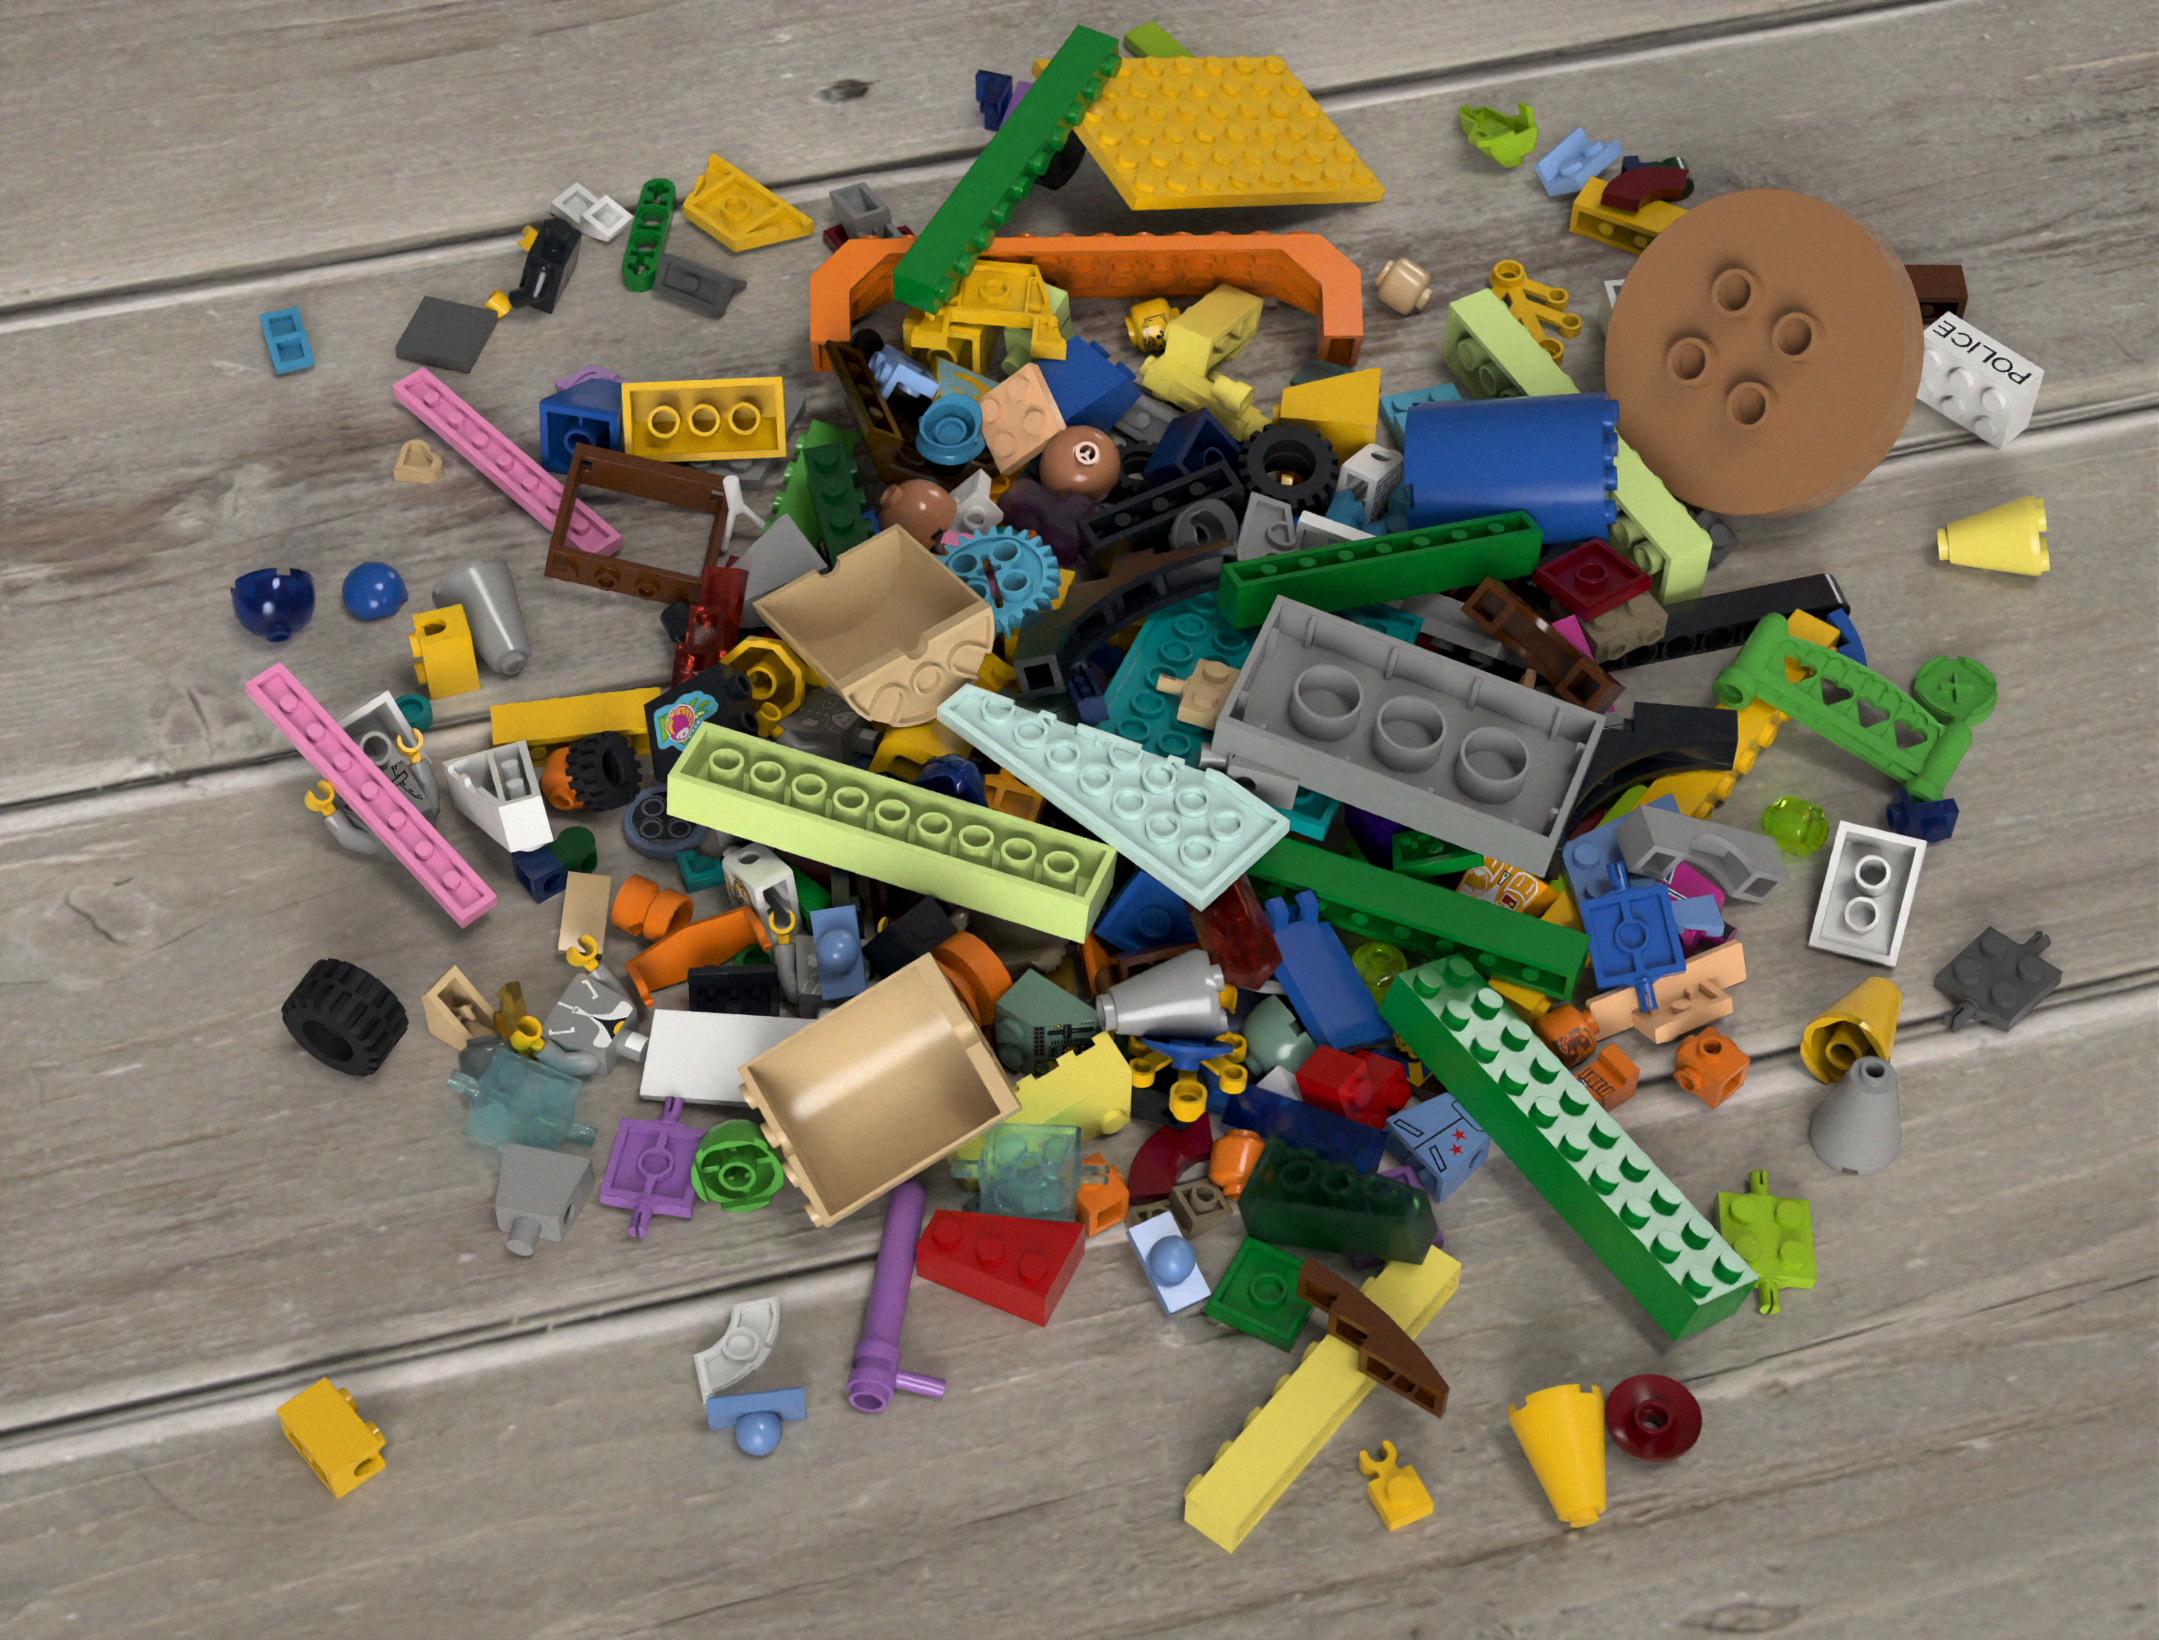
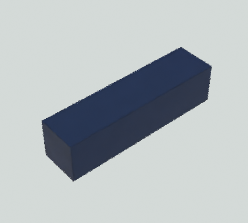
M1083 660L1072 675L1066 692L1081 723L1090 726L1110 718L1104 696L1088 665Z

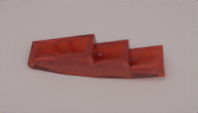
M704 566L699 605L690 604L685 644H676L670 690L718 664L734 648L742 616L749 571L741 568Z

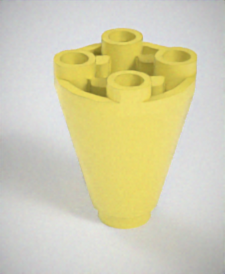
M2035 495L2024 496L1947 524V528H1938L1939 561L1950 560V564L2030 576H2038L2043 571H2050L2046 537L2039 538V532L2047 531L2043 498L2035 499Z

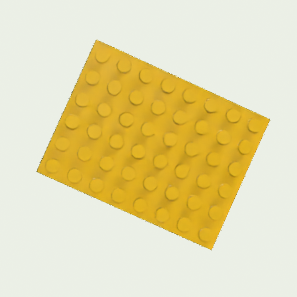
M1242 55L1237 57L1208 56L1205 58H1188L1185 56H1178L1176 58H1156L1152 56L1146 58L1121 57L1122 63L1117 76L1108 80L1100 99L1097 102H1092L1086 110V115L1081 125L1073 128V131L1132 211L1380 202L1385 192V188L1377 180L1374 173L1366 166L1356 150L1350 146L1339 132L1337 126L1330 121L1320 105L1315 102L1303 84L1287 67L1285 61L1274 55L1267 57H1247ZM1052 59L1034 60L1030 72L1036 80Z

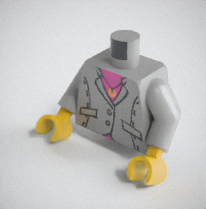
M412 728L411 733L416 741L414 748L405 747L399 734L395 742L397 752L403 757H408L411 764L406 765L401 760L383 771V773L437 830L435 817L440 812L439 785L428 759H422L419 752L423 745V736L419 730ZM321 780L317 784L319 792L324 795V801L316 799L310 790L306 792L304 796L306 807L315 812L322 811L324 814L323 822L343 848L366 855L374 854L383 862H392L397 859L341 797L333 801L334 805L331 803L335 793L334 788L329 782Z

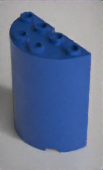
M1608 392L1412 403L1407 412L1404 437V485L1410 486V505L1406 509L1408 530L1525 510L1543 531L1541 544L1588 542L1596 537L1601 541H1609V525L1617 524L1616 500H1610V491L1618 489L1617 466H1613L1614 457H1618L1619 453L1618 434L1614 432L1615 424H1619L1618 399L1611 400Z

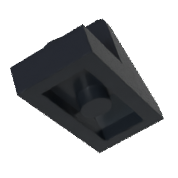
M930 894L897 921L890 923L862 947V952L879 976L885 979L926 953L931 952L936 946L956 933L958 929Z

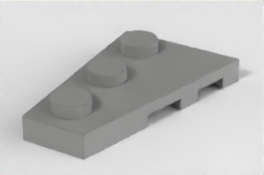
M1251 492L1236 543L1240 560L1244 561L1295 551L1297 540L1291 505Z

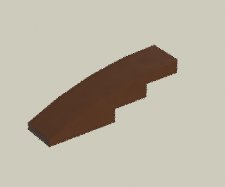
M1308 1257L1299 1269L1296 1295L1329 1314L1326 1333L1360 1352L1357 1369L1359 1372L1441 1419L1446 1412L1450 1387L1421 1348L1386 1312L1352 1284L1311 1257Z

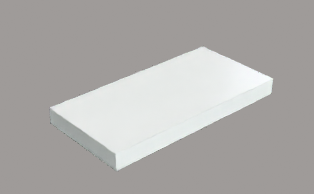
M655 1009L639 1095L644 1100L665 1101L667 1097L673 1096V1102L675 1097H678L684 1103L750 1107L739 1090L738 1086L743 1084L744 1080L737 1068L817 1019Z

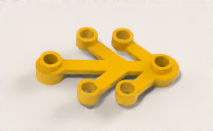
M1503 260L1498 262L1489 274L1491 291L1499 300L1503 301L1506 296L1511 303L1509 307L1510 313L1518 322L1527 327L1532 338L1542 349H1546L1549 352L1552 360L1560 367L1563 362L1564 346L1559 340L1546 337L1538 320L1557 326L1558 333L1564 338H1577L1581 334L1582 319L1573 313H1563L1568 306V292L1562 288H1552L1527 279L1523 266L1517 261ZM1525 294L1545 300V306L1528 300Z
M1228 1031L1227 1034L1217 1036L1213 1040L1234 1045L1233 1052L1219 1058L1200 1061V1063L1219 1076V1087L1222 1091L1228 1094H1239L1246 1089L1248 1073L1244 1067L1236 1063H1240L1245 1059L1247 1041L1243 1036ZM1132 1035L1131 1037L1129 1036L1128 1050L1132 1055L1139 1057L1132 1059L1128 1064L1132 1069V1085L1138 1088H1146L1154 1083L1155 1072L1170 1064L1172 1058L1148 1048L1141 1042L1142 1036ZM1178 1069V1082L1174 1083L1170 1089L1169 1108L1176 1119L1182 1122H1193L1206 1109L1207 1090L1201 1083L1197 1082V1071Z

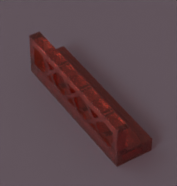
M1246 872L1202 912L1182 898L1202 949L1207 952L1210 965L1219 964L1224 982L1259 991L1283 961V957ZM1211 926H1212L1215 930H1217L1222 936H1220L1216 931H1214V930L1211 928ZM1224 958H1226L1235 967L1227 966Z

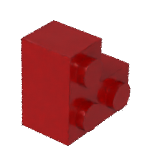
M1321 1044L1294 1073L1316 1140L1358 1156L1372 1140L1377 1138L1385 1127L1386 1119L1397 1114L1412 1097L1402 1063L1360 1048L1353 1055Z

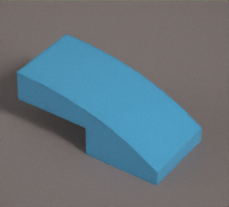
M298 307L259 315L276 375L315 366Z

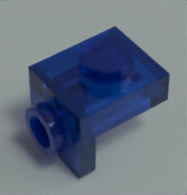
M1905 786L1895 788L1891 804H1888L1886 807L1888 825L1891 829H1895L1897 834L1925 840L1930 843L1951 838L1959 814L1954 798L1912 804Z

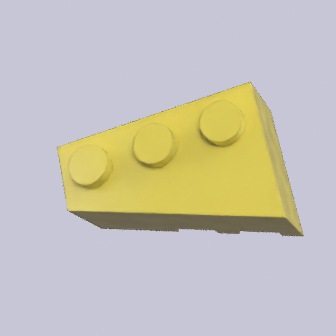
M1225 283L1221 284L1211 293L1205 294L1203 299L1195 305L1189 306L1179 317L1172 319L1168 323L1164 332V341L1167 342L1164 355L1214 383L1221 375L1217 371L1226 360L1233 363L1256 335L1264 299Z

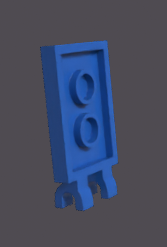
M1313 891L1299 892L1295 896L1299 907L1297 904L1286 906L1282 897L1272 898L1264 903L1269 914L1267 911L1254 913L1249 918L1255 929L1262 933L1264 937L1258 946L1316 1047L1319 1048L1322 1044L1344 1053L1357 1051L1359 1048L1364 1049L1382 1044L1394 1035L1389 1024L1377 1012L1379 1008L1330 923L1328 921L1318 922L1319 905Z

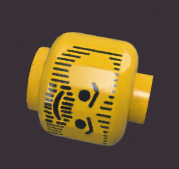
M1162 297L1133 305L1130 308V316L1124 318L1132 347L1138 346L1143 353L1165 349L1167 342L1164 341V332L1168 323L1180 316L1178 307L1170 308L1167 300Z

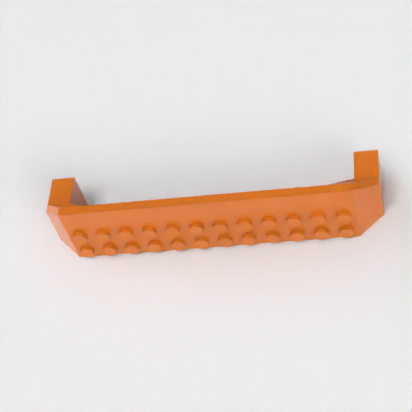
M1297 230L1288 234L1271 235L1267 231H1254L1248 235H1232L1226 231H1217L1210 235L1176 232L1170 236H1154L1152 233L1138 232L1132 236H1115L1114 234L1103 232L1090 237H1076L1071 233H1059L1054 237H1037L1034 234L1023 233L1015 237H997L995 235L989 250H983L977 260L1038 265L1044 283L1068 292V299L1204 297L1205 294L1211 293L1221 284L1225 283L1257 297H1275L1314 315L1316 318L1318 366H1356L1363 339L1361 270L1320 234H1310L1307 231ZM864 235L858 239H849L810 275V345L814 372H833L824 347L827 340L847 346L852 337V321L891 301H897L893 297L892 271L918 236L902 235L897 239H881L875 235Z

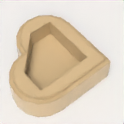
M420 439L410 440L402 445L393 469L394 480L424 484L438 481L444 472L441 457L431 452L429 444Z

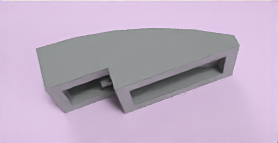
M864 182L829 192L830 200L849 239H858L864 235H875L881 239H897L903 235L892 224L890 209Z

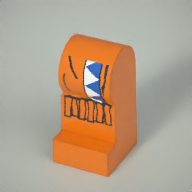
M1611 1043L1599 1052V1057L1596 1061L1573 1076L1608 1113L1635 1095L1640 1069L1614 1043Z

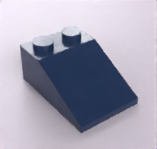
M1204 407L1172 419L1141 475L1154 489L1222 460L1227 461L1236 475L1241 446L1208 409ZM1242 520L1238 521V525L1241 526Z

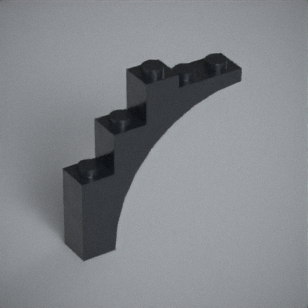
M1235 538L1155 554L1154 548L1113 556L1109 578L1068 586L1064 608L1023 616L1013 665L1024 700L1066 692L1072 675L1081 665L1082 661L1098 646L1123 628L1179 601L1219 589L1221 564L1241 561Z
M1634 702L1631 719H1623L1622 730L1603 729L1544 878L1540 877V879L1558 880L1562 854L1572 832L1591 810L1611 795L1635 783L1666 774L1696 770L1732 771L1738 745L1737 710Z

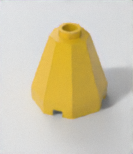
M748 636L719 661L749 676L753 688L752 698L755 715L763 703L769 702L777 706L781 711L782 716L779 721L781 722L805 701V662L784 640Z

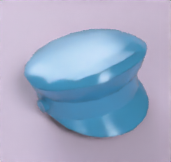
M962 393L948 394L932 403L925 414L918 420L919 429L915 438V444L920 454L933 463L948 466L968 462L969 459L973 460L986 445V440L980 430L982 413L979 404L972 397Z

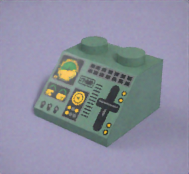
M1031 968L996 1002V1056L1008 1068L1020 1070L1027 1076L1032 1074L1034 1078H1040L1059 1067L1056 1059L1072 1050L1078 1056L1095 1046L1092 1038L1102 1032L1095 1009Z

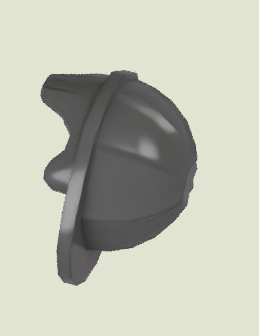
M1215 498L1200 500L1187 506L1178 514L1167 536L1170 550L1174 551L1235 538L1237 543L1238 522L1233 511L1226 503Z

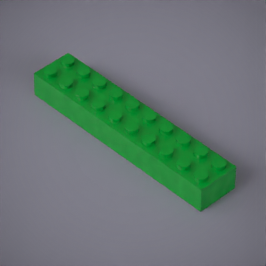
M1459 952L1398 973L1377 1012L1673 1342H1677L1736 1314L1760 1279L1758 1275L1652 1162L1650 1157L1627 1135L1619 1123L1603 1109L1590 1092L1568 1071L1559 1058L1502 999L1500 994L1474 969L1473 965Z

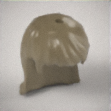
M960 905L949 916L950 920L957 927V932L964 931L976 936L995 953L1009 973L1011 981L1023 976L1029 968L1041 970L1044 974H1048L1050 971L1054 972L1057 966H1060L1062 963L1061 957L1067 953L1065 945L1068 944V939Z

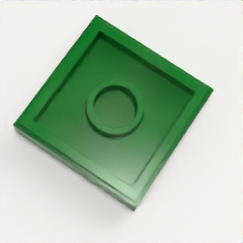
M1247 1235L1205 1305V1315L1290 1353L1316 1308L1296 1295L1299 1269L1305 1263V1260Z

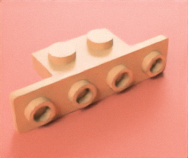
M1734 939L1685 959L1686 973L1664 977L1653 983L1657 1006L1659 1007L1658 1010L1650 1012L1648 1005L1647 1013H1640L1635 987L1620 986L1588 999L1585 1002V1007L1596 1020L1600 1030L1595 1035L1596 1041L1635 1027L1656 1044L1669 1042L1676 1039L1678 1035L1700 1026L1713 1024L1717 1019L1733 1013L1732 998L1722 990L1746 979L1742 943Z

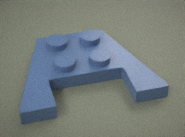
M1673 794L1664 795L1646 804L1647 806L1681 814ZM1631 812L1567 843L1562 854L1560 866L1578 915L1577 904L1579 901L1599 898L1612 890L1605 866L1614 862L1616 869V863L1624 861L1614 830ZM1624 864L1629 886L1647 888L1661 885L1659 879L1628 872L1626 864ZM1713 894L1671 901L1678 934H1683L1684 929L1706 931V936L1709 937L1723 936L1725 924Z

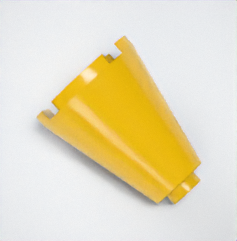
M1869 977L1808 1023L1803 1034V1041L1800 1044V1053L1805 1065L1817 1079L1827 1085L1830 1080L1838 1083L1856 1060L1866 1056L1879 1057L1890 1063L1902 1005V995L1897 986L1882 977Z
M1579 1384L1561 1385L1540 1390L1525 1396L1527 1406L1516 1411L1515 1404L1513 1403L1506 1410L1508 1421L1560 1521H1569L1570 1526L1574 1528L1598 1522V1514L1607 1509L1604 1398L1601 1388L1592 1384V1393H1581Z

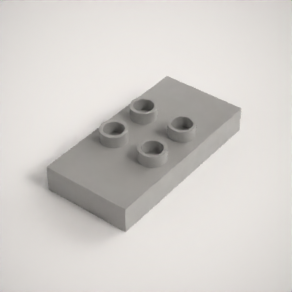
M1277 595L1217 719L1210 752L1228 758L1230 752L1300 778L1299 786L1544 878L1596 751L1607 717L1287 597Z

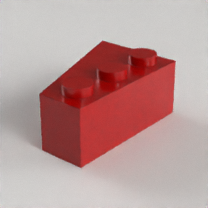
M936 1209L916 1244L917 1276L1045 1328L1084 1256L1085 1224Z

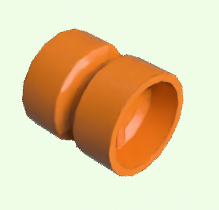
M635 874L630 876L621 886L612 907L611 922L614 927L634 936L644 934V938L648 942L655 944L680 926L691 922L694 910L693 899L671 888H666L660 892L658 891L657 882Z

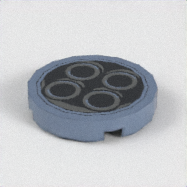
M667 784L653 786L640 792L635 796L636 799L626 807L623 817L626 839L631 846L633 844L635 848L639 849L641 855L649 859L675 860V852L691 850L698 844L701 846L707 840L709 827L667 814Z

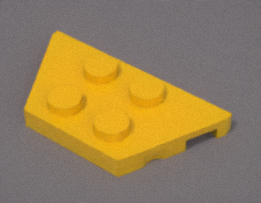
M716 153L709 155L707 159L708 167L704 175L699 174L694 183V190L688 194L683 203V215L685 218L734 252L811 235L814 232V221Z

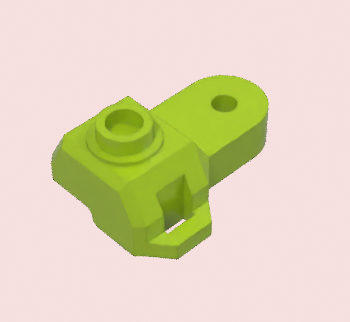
M1522 101L1518 102L1520 115L1506 116L1488 106L1469 109L1467 103L1461 106L1458 110L1461 130L1468 134L1469 143L1475 145L1486 157L1501 164L1503 167L1511 168L1520 165L1523 162V157L1534 151L1539 131L1537 124L1533 120L1534 111L1528 104Z

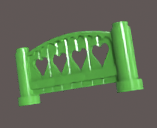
M1771 612L1763 616L1730 667L1723 668L1714 680L1712 692L1715 698L1728 708L1743 710L1750 705L1755 696L1903 784L1897 794L1896 801L1899 808L1906 815L1920 821L1933 819L1943 804L1942 793L1972 743L1971 729L1964 723L1957 721L1951 722L1946 726L1941 725L1909 695L1873 670L1836 651L1790 635L1788 633L1789 623L1781 614ZM1784 657H1792L1800 666L1809 667L1813 671L1814 676L1790 684L1786 678ZM1820 679H1829L1834 683L1835 687L1846 689L1850 693L1851 698L1829 706L1825 705ZM1857 701H1866L1871 705L1872 709L1883 711L1887 716V720L1866 728L1860 725ZM1894 723H1903L1909 731L1918 732L1923 736L1924 742L1903 750L1897 747Z

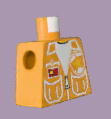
M1484 856V866L1466 870L1455 891L1479 900H1486L1516 912L1532 915L1535 918H1538L1561 894L1543 879H1540L1539 876Z

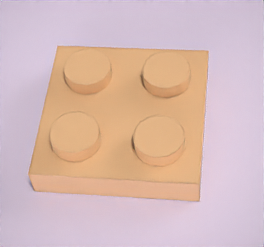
M1027 363L976 401L982 413L980 430L1001 474L1011 475L1043 452L1045 446L1052 438L1067 428L1037 364Z

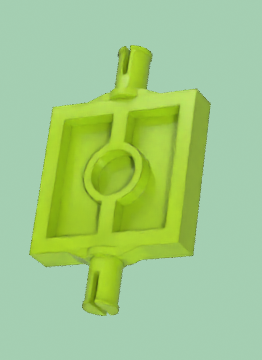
M1754 1169L1748 1173L1750 1193L1717 1192L1713 1201L1715 1228L1722 1238L1758 1275L1760 1279L1754 1288L1759 1289L1760 1312L1767 1314L1769 1310V1315H1773L1780 1311L1779 1289L1787 1287L1812 1289L1817 1280L1810 1204L1807 1199L1777 1197L1769 1194L1768 1172L1762 1169L1759 1175V1169Z

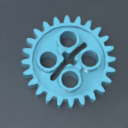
M991 526L988 535L984 536L978 529H974V538L971 540L959 535L960 545L958 547L946 544L944 548L947 556L935 555V557L991 605L995 623L994 640L999 632H1003L1007 639H1011L1012 629L1017 627L1020 630L1023 616L1040 613L1039 611L1053 610L1050 600L1059 599L1057 587L1062 585L1059 574L1060 569L1056 556H1053L1051 546H1043L1040 536L1030 540L1028 530L1026 529L1015 536L1012 526H1008L1003 534H998L996 527ZM984 559H988L991 563L1003 603L1002 608H996L982 564Z

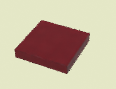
M1597 537L1533 570L1532 577L1534 584L1586 623L1651 589V576Z

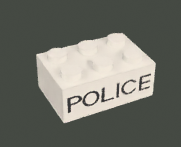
M1949 311L1923 331V369L1916 398L2001 450L2028 427L2044 370Z

